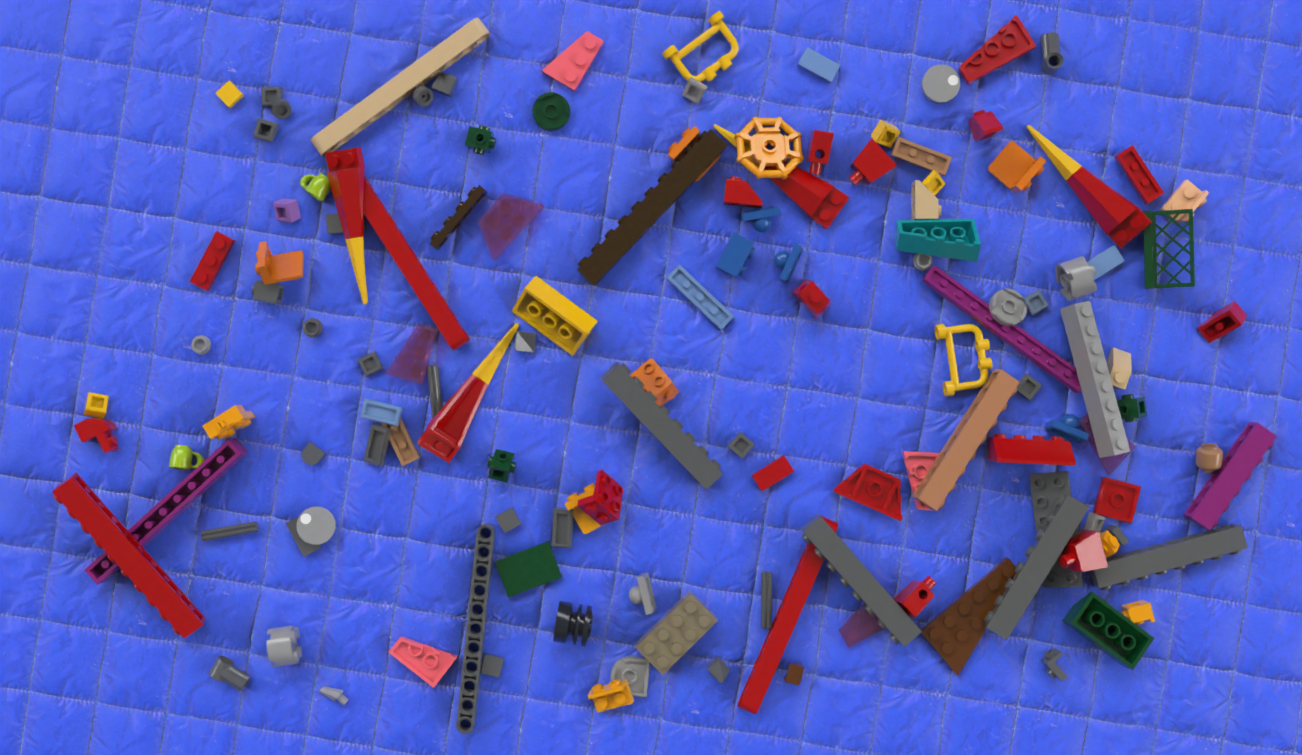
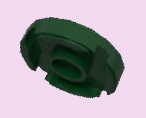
M555 92L540 95L532 108L536 124L547 131H557L563 128L569 121L571 114L566 98Z

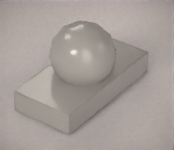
M647 572L641 573L637 577L639 586H634L630 589L629 599L637 605L643 603L645 613L648 615L652 614L657 607L649 575Z

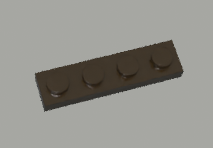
M480 185L477 188L473 187L468 193V199L465 202H460L455 210L457 212L444 221V227L441 231H436L432 235L430 245L439 250L487 194V191Z

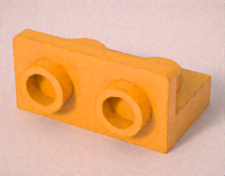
M616 679L607 685L597 684L591 688L587 695L588 699H593L597 713L633 704L634 702L627 679L622 681Z

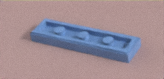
M680 264L666 277L720 330L735 317Z

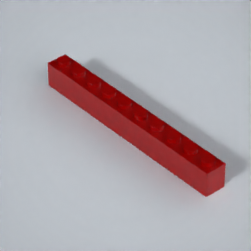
M77 472L56 486L52 491L55 500L67 508L68 514L73 519H77L80 522L82 530L94 538L95 544L100 549L103 548L107 552L109 560L112 563H116L121 568V573L134 582L136 590L140 593L143 592L147 597L148 603L160 611L159 614L163 620L170 622L177 635H181L185 639L204 624L205 616Z

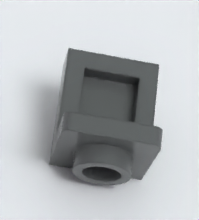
M1054 648L1048 650L1041 661L1047 667L1045 671L1053 679L1058 678L1060 681H1063L1068 676L1055 663L1063 654Z

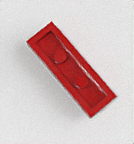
M1133 145L1114 157L1145 205L1164 194Z
M216 231L189 282L209 291L235 240Z

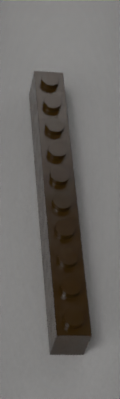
M712 129L708 132L703 131L697 138L699 142L695 146L691 144L685 150V156L682 160L678 158L671 165L672 170L668 174H662L657 180L659 184L655 188L650 187L645 192L643 201H637L631 207L632 212L628 216L624 215L617 222L619 226L615 230L610 229L604 237L606 239L603 243L600 244L598 242L591 249L593 253L588 258L585 256L577 264L579 266L577 270L593 286L599 283L727 148L728 145Z

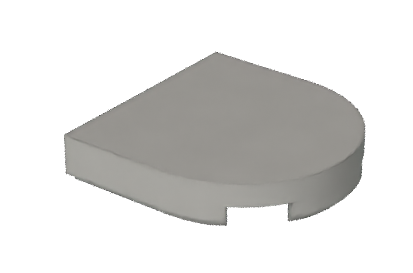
M622 657L614 663L611 669V681L627 679L632 696L647 697L650 662L645 657Z

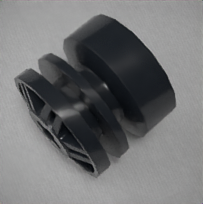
M560 601L553 641L566 643L568 635H572L573 645H576L578 636L582 637L581 646L585 647L591 634L593 622L592 606L587 605V611L584 614L581 613L583 604L578 606L577 612H573L571 602Z

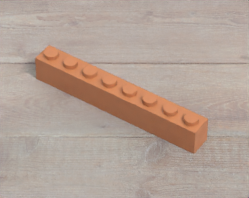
M994 369L987 382L977 394L912 495L914 499L934 511L943 507L946 496L954 490L955 482L965 473L966 465L975 457L979 445L983 444L986 440V434L989 429L995 426L996 418L1006 409L1009 398L1017 392L1019 381L1002 369Z

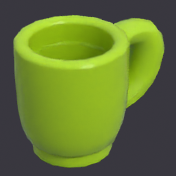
M322 173L316 176L308 174L300 180L301 187L321 202H323L331 190L328 177Z
M175 445L171 452L169 468L178 470L196 469L205 459L201 454L192 452L190 446ZM193 455L197 458L196 465H192Z

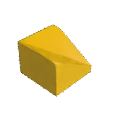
M880 120L871 137L876 143L891 148L900 131L895 125Z
M88 392L83 415L104 418L109 396Z

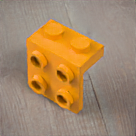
M594 483L584 487V492L578 495L576 492L568 496V501L565 502L568 511L574 509L573 516L584 534H588L602 526L577 507L578 500L594 495Z

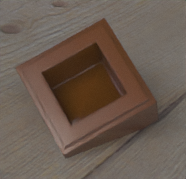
M801 662L789 665L788 673L784 676L785 682L800 685L804 671Z

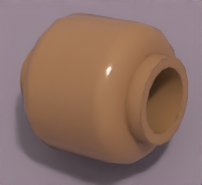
M1204 443L1197 448L1195 459L1197 467L1207 473H1212L1221 468L1223 451L1218 448L1217 444Z

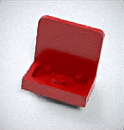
M599 470L596 475L594 495L578 500L577 507L600 525L617 521L620 517L623 487L606 472Z

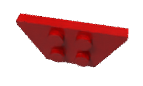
M864 463L833 489L835 493L902 521L901 482L899 478Z

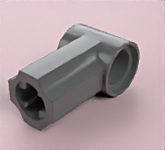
M1051 32L1040 36L1043 59L1041 69L1046 74H1054L1062 66L1064 60L1060 54L1058 33ZM1049 60L1054 61L1056 66H1051Z
M221 655L208 673L213 679L221 682L224 681L239 691L243 690L251 677L234 666V662L231 659Z

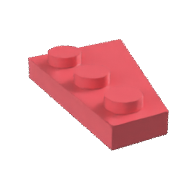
M587 31L541 71L575 92L604 41Z
M902 451L913 494L940 453ZM914 499L918 510H931Z
M401 636L388 652L433 688L458 657L457 655Z

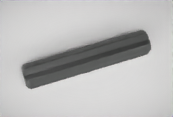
M437 365L427 366L432 419L442 409Z
M258 522L204 530L201 532L202 541H209L259 531Z
M769 571L761 573V627L764 629L772 627V573Z

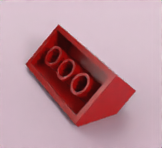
M994 434V437H988L987 460L1076 465L1070 441L1063 440V437L1051 436V440H1044V436L1032 435V439H1025V435H1013V438H1006V434Z

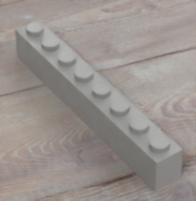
M1086 301L1061 308V315L1099 458L1130 452L1091 303Z

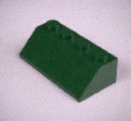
M1093 592L1088 593L1075 603L1062 620L1121 666L1132 670L1154 640V637Z

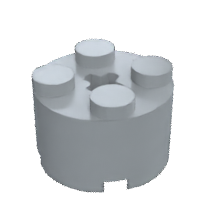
M1084 256L1062 262L1055 267L1057 283L1062 284L1064 289L1060 291L1067 300L1097 292V286L1093 278L1096 275L1093 265H1088Z
M290 625L268 629L267 635L271 634L270 640H267L269 662H274L271 667L297 664L299 658L302 657V648L297 644V639L300 638L299 628Z

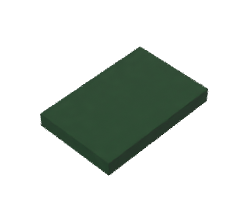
M549 541L495 561L508 597L562 577Z

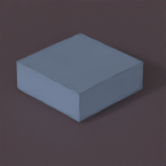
M1040 290L1029 294L1023 299L1030 316L1049 306Z

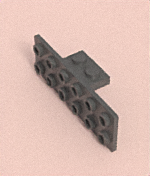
M1068 471L1032 473L1029 475L1036 533L1040 528L1043 530L1047 524L1045 519L1050 512L1053 513L1055 511L1057 499L1061 495L1064 496L1065 493L1072 496ZM1080 523L1071 538L1083 531L1081 530ZM1064 549L1059 555V557L1065 555ZM1059 557L1043 581V587H1081L1083 585L1081 572L1072 571L1069 569V566L1062 567Z

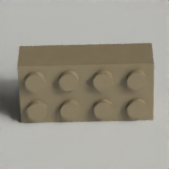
M689 590L636 642V648L663 675L718 621L717 616Z

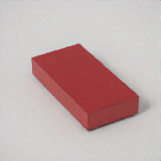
M782 455L752 474V477L760 490L764 491L793 473L794 470L786 457Z

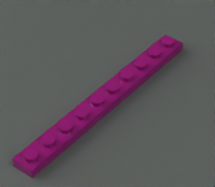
M935 265L930 267L922 279L924 284L1075 394L1081 391L1077 371L1074 366L1019 326L999 324L990 314L989 305Z

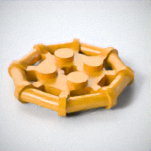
M780 116L778 118L752 117L751 121L740 132L735 134L734 138L737 145L736 160L752 172L756 179H785L799 163L803 162L802 135L783 121ZM762 126H774V128H763ZM779 127H780L784 132H786V133L788 134V136H786L785 134H784V136H783V135L780 133ZM753 129L757 130L755 135H748ZM744 142L750 144V151L745 152ZM790 142H793L794 151H791L789 148ZM768 143L771 145V147H774L772 150H768L765 148ZM787 157L790 158V159H792V160L784 167V165H783L784 160H785ZM753 158L755 163L760 164L759 168L748 159ZM765 166H776L777 170H764Z

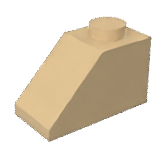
M919 180L912 182L911 220L939 219V216H941V205H938V199Z
M1112 347L1106 362L1114 389L1125 390L1132 372L1131 353Z

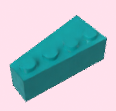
M974 219L897 220L894 240L897 251L974 262L978 260L981 242Z

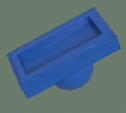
M778 206L743 211L740 213L742 221L753 220V227L756 231L765 232L771 226L770 217L781 215V210Z
M795 243L791 254L787 251H779L773 259L775 266L783 269L779 279L786 284L789 283L803 252V248L799 244Z
M1065 414L1060 422L1052 420L1047 422L1045 426L1047 431L1076 443L1087 441L1089 437L1088 433L1078 430L1079 419L1074 414Z

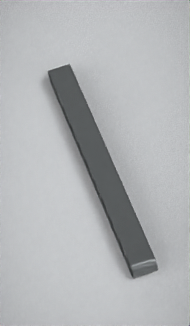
M491 523L482 524L476 533L456 723L457 730L461 734L470 733L476 724L496 537V528ZM482 528H489L491 536H483ZM481 547L488 548V556L481 555ZM479 566H484L487 569L486 575H481L478 572ZM477 585L485 588L484 594H479L476 591ZM474 605H481L483 612L477 613L474 610ZM472 624H479L481 631L475 632L472 629ZM470 643L478 644L479 650L473 651L470 648ZM474 662L477 665V669H470L468 663ZM467 681L473 682L474 685H475V688H473V689L468 688V687L466 686V682H467ZM465 700L471 701L472 704H473V707H471V708L466 707V706L464 705V701H465ZM462 720H469L471 726H464Z

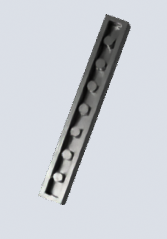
M615 362L600 377L601 380L707 490L723 475L719 470L721 465L715 459L710 460L707 457L709 453L702 445L698 447L694 443L696 439L689 432L685 434L681 430L684 426L676 418L672 420L668 416L670 411L664 405L659 406L655 402L657 398L651 391L645 392L642 388L645 385L638 377L633 379L629 375L632 371L624 363L620 365L618 362Z
M1066 493L1057 499L1055 511L1053 513L1050 512L1046 517L1045 522L1047 524L1043 530L1041 528L1035 535L1036 541L1034 545H1030L1024 554L1026 558L1023 562L1017 564L1014 570L1016 574L1013 579H1008L1004 586L1005 592L1003 595H998L994 602L995 608L993 611H989L984 618L986 628L1006 640L1089 509L1086 504Z
M816 514L800 528L804 533L801 537L808 544L812 543L816 547L814 552L821 559L823 557L826 558L829 562L826 564L833 573L837 571L840 574L839 580L846 588L850 586L854 590L852 595L859 602L862 600L866 604L864 608L871 616L874 614L879 619L877 623L884 631L888 629L891 632L889 637L896 645L900 643L905 647L922 632L820 515Z
M1229 524L1106 558L1108 567L1090 570L1089 574L1093 586L1100 588V590L1112 588V585L1117 583L1124 585L1130 583L1132 579H1146L1150 574H1165L1167 570L1172 568L1179 570L1185 568L1187 564H1202L1205 559L1215 560L1222 558L1224 554L1241 553L1242 549L1248 547L1242 526Z

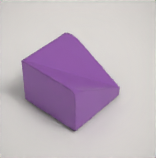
M282 198L273 203L277 221L292 223L300 219L297 200Z

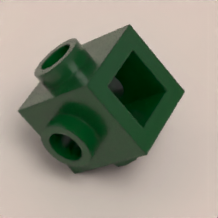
M469 126L465 146L473 149V153L484 155V153L490 154L491 149H494L496 144L493 132L485 126H479V128Z
M1133 394L1121 395L1122 399L1117 400L1121 419H1124V422L1137 421L1136 418L1147 416L1145 397L1134 398Z
M496 449L494 456H490L487 467H490L488 478L507 483L510 472L514 473L517 462L513 461L515 453Z

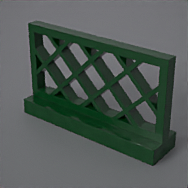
M1193 209L1143 211L1152 221L1143 229L1145 289L1195 287ZM1179 214H1189V222L1184 227L1174 220ZM1165 215L1170 220L1163 228L1156 224V216ZM1171 222L1181 229L1174 237H1171L1164 231ZM1188 225H1189V232H1188L1187 230H1185V228H1186ZM1182 231L1189 236V242L1184 247L1175 240ZM1162 232L1171 239L1163 248L1156 243V238ZM1172 241L1181 248L1174 257L1165 250ZM1156 246H1157L1159 249H1161L1158 253H1157V251H1156ZM1183 250L1190 255V260L1184 266L1175 259ZM1162 251L1171 258L1164 267L1157 262V256ZM1172 261H1175L1182 267L1174 276L1165 269ZM1157 266H1159V267L1161 268V270H1160L1158 273H1157ZM1185 270L1190 274V283H1181L1176 277ZM1162 271L1171 277L1166 284H1157V276Z

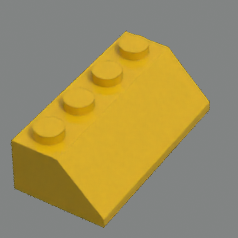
M537 276L524 288L512 309L513 313L572 356L577 352L598 322Z

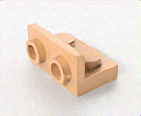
M1184 180L1160 210L1193 209L1194 212L1197 207L1200 208L1207 199L1205 197L1209 192L1207 190L1201 191L1189 180ZM1179 214L1174 220L1178 224L1187 223L1189 221V214Z

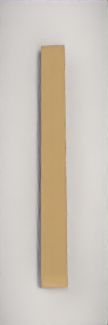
M480 18L471 20L314 135L310 140L322 157H325L327 152L335 151L413 94L415 89L424 86L439 75L440 72H443L484 42L491 33Z

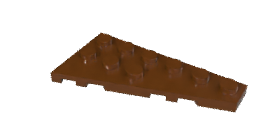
M1007 557L921 629L923 636L957 676L987 629L985 626L986 621H984L985 616L989 611H993L996 606L994 604L999 594L1003 595L1006 590L1004 588L1009 578L1013 579L1016 574L1014 571L1016 566Z

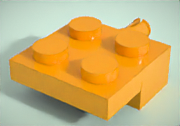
M234 405L202 427L210 439H227L235 434L234 430L240 427L243 429L252 423L250 420L255 418V415L252 411H245L242 405Z

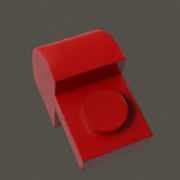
M90 418L74 425L82 443L98 439L104 453H111L119 449L117 445L118 440L111 433L118 428L109 419Z

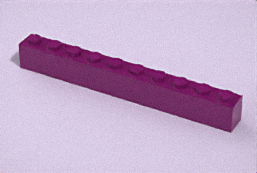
M236 438L228 439L128 531L144 548L242 459L248 451ZM105 551L84 571L98 585L110 579L121 568L109 560Z

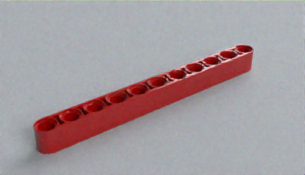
M364 175L363 213L452 350L455 351L470 341L467 333Z
M821 516L836 533L838 523ZM812 543L806 544L772 622V627L769 629L738 701L737 707L755 715L760 708L825 558L821 559L814 552L816 547Z

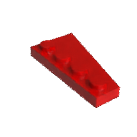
M1016 14L1010 22L1004 25L979 50L975 51L964 61L958 70L967 85L1034 50L1036 44Z

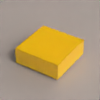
M230 80L216 92L217 96L230 109L244 96Z
M933 170L924 179L922 184L935 196L945 185V182L939 173Z

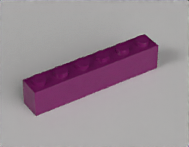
M1249 422L1223 458L1221 468L1212 473L1183 515L1203 529L1211 530V528H1214L1219 521L1220 515L1229 508L1230 501L1239 494L1240 487L1251 477L1252 470L1263 460L1262 456L1273 446L1274 439L1277 436L1261 424Z

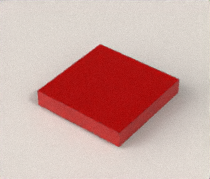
M1102 477L1093 513L1132 523L1141 486Z

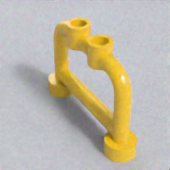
M721 11L716 12L708 19L712 27L678 51L675 45H672L662 53L666 61L670 59L685 80L689 81L692 77L699 82L705 79L710 82L717 76L715 73L717 70L722 68L724 71L733 64L731 60L737 55L739 44L722 21L724 15ZM718 31H721L731 45L730 52L707 67L699 75H691L680 59Z
M944 324L935 325L936 339H945L951 377V381H944L942 384L945 397L954 396L955 391L982 387L988 380V369H992L993 366L991 358H986L985 350L990 349L989 340L983 339L982 331L973 324L945 327ZM962 332L974 333L976 339L975 349L978 353L977 364L981 374L979 380L959 383L952 334Z

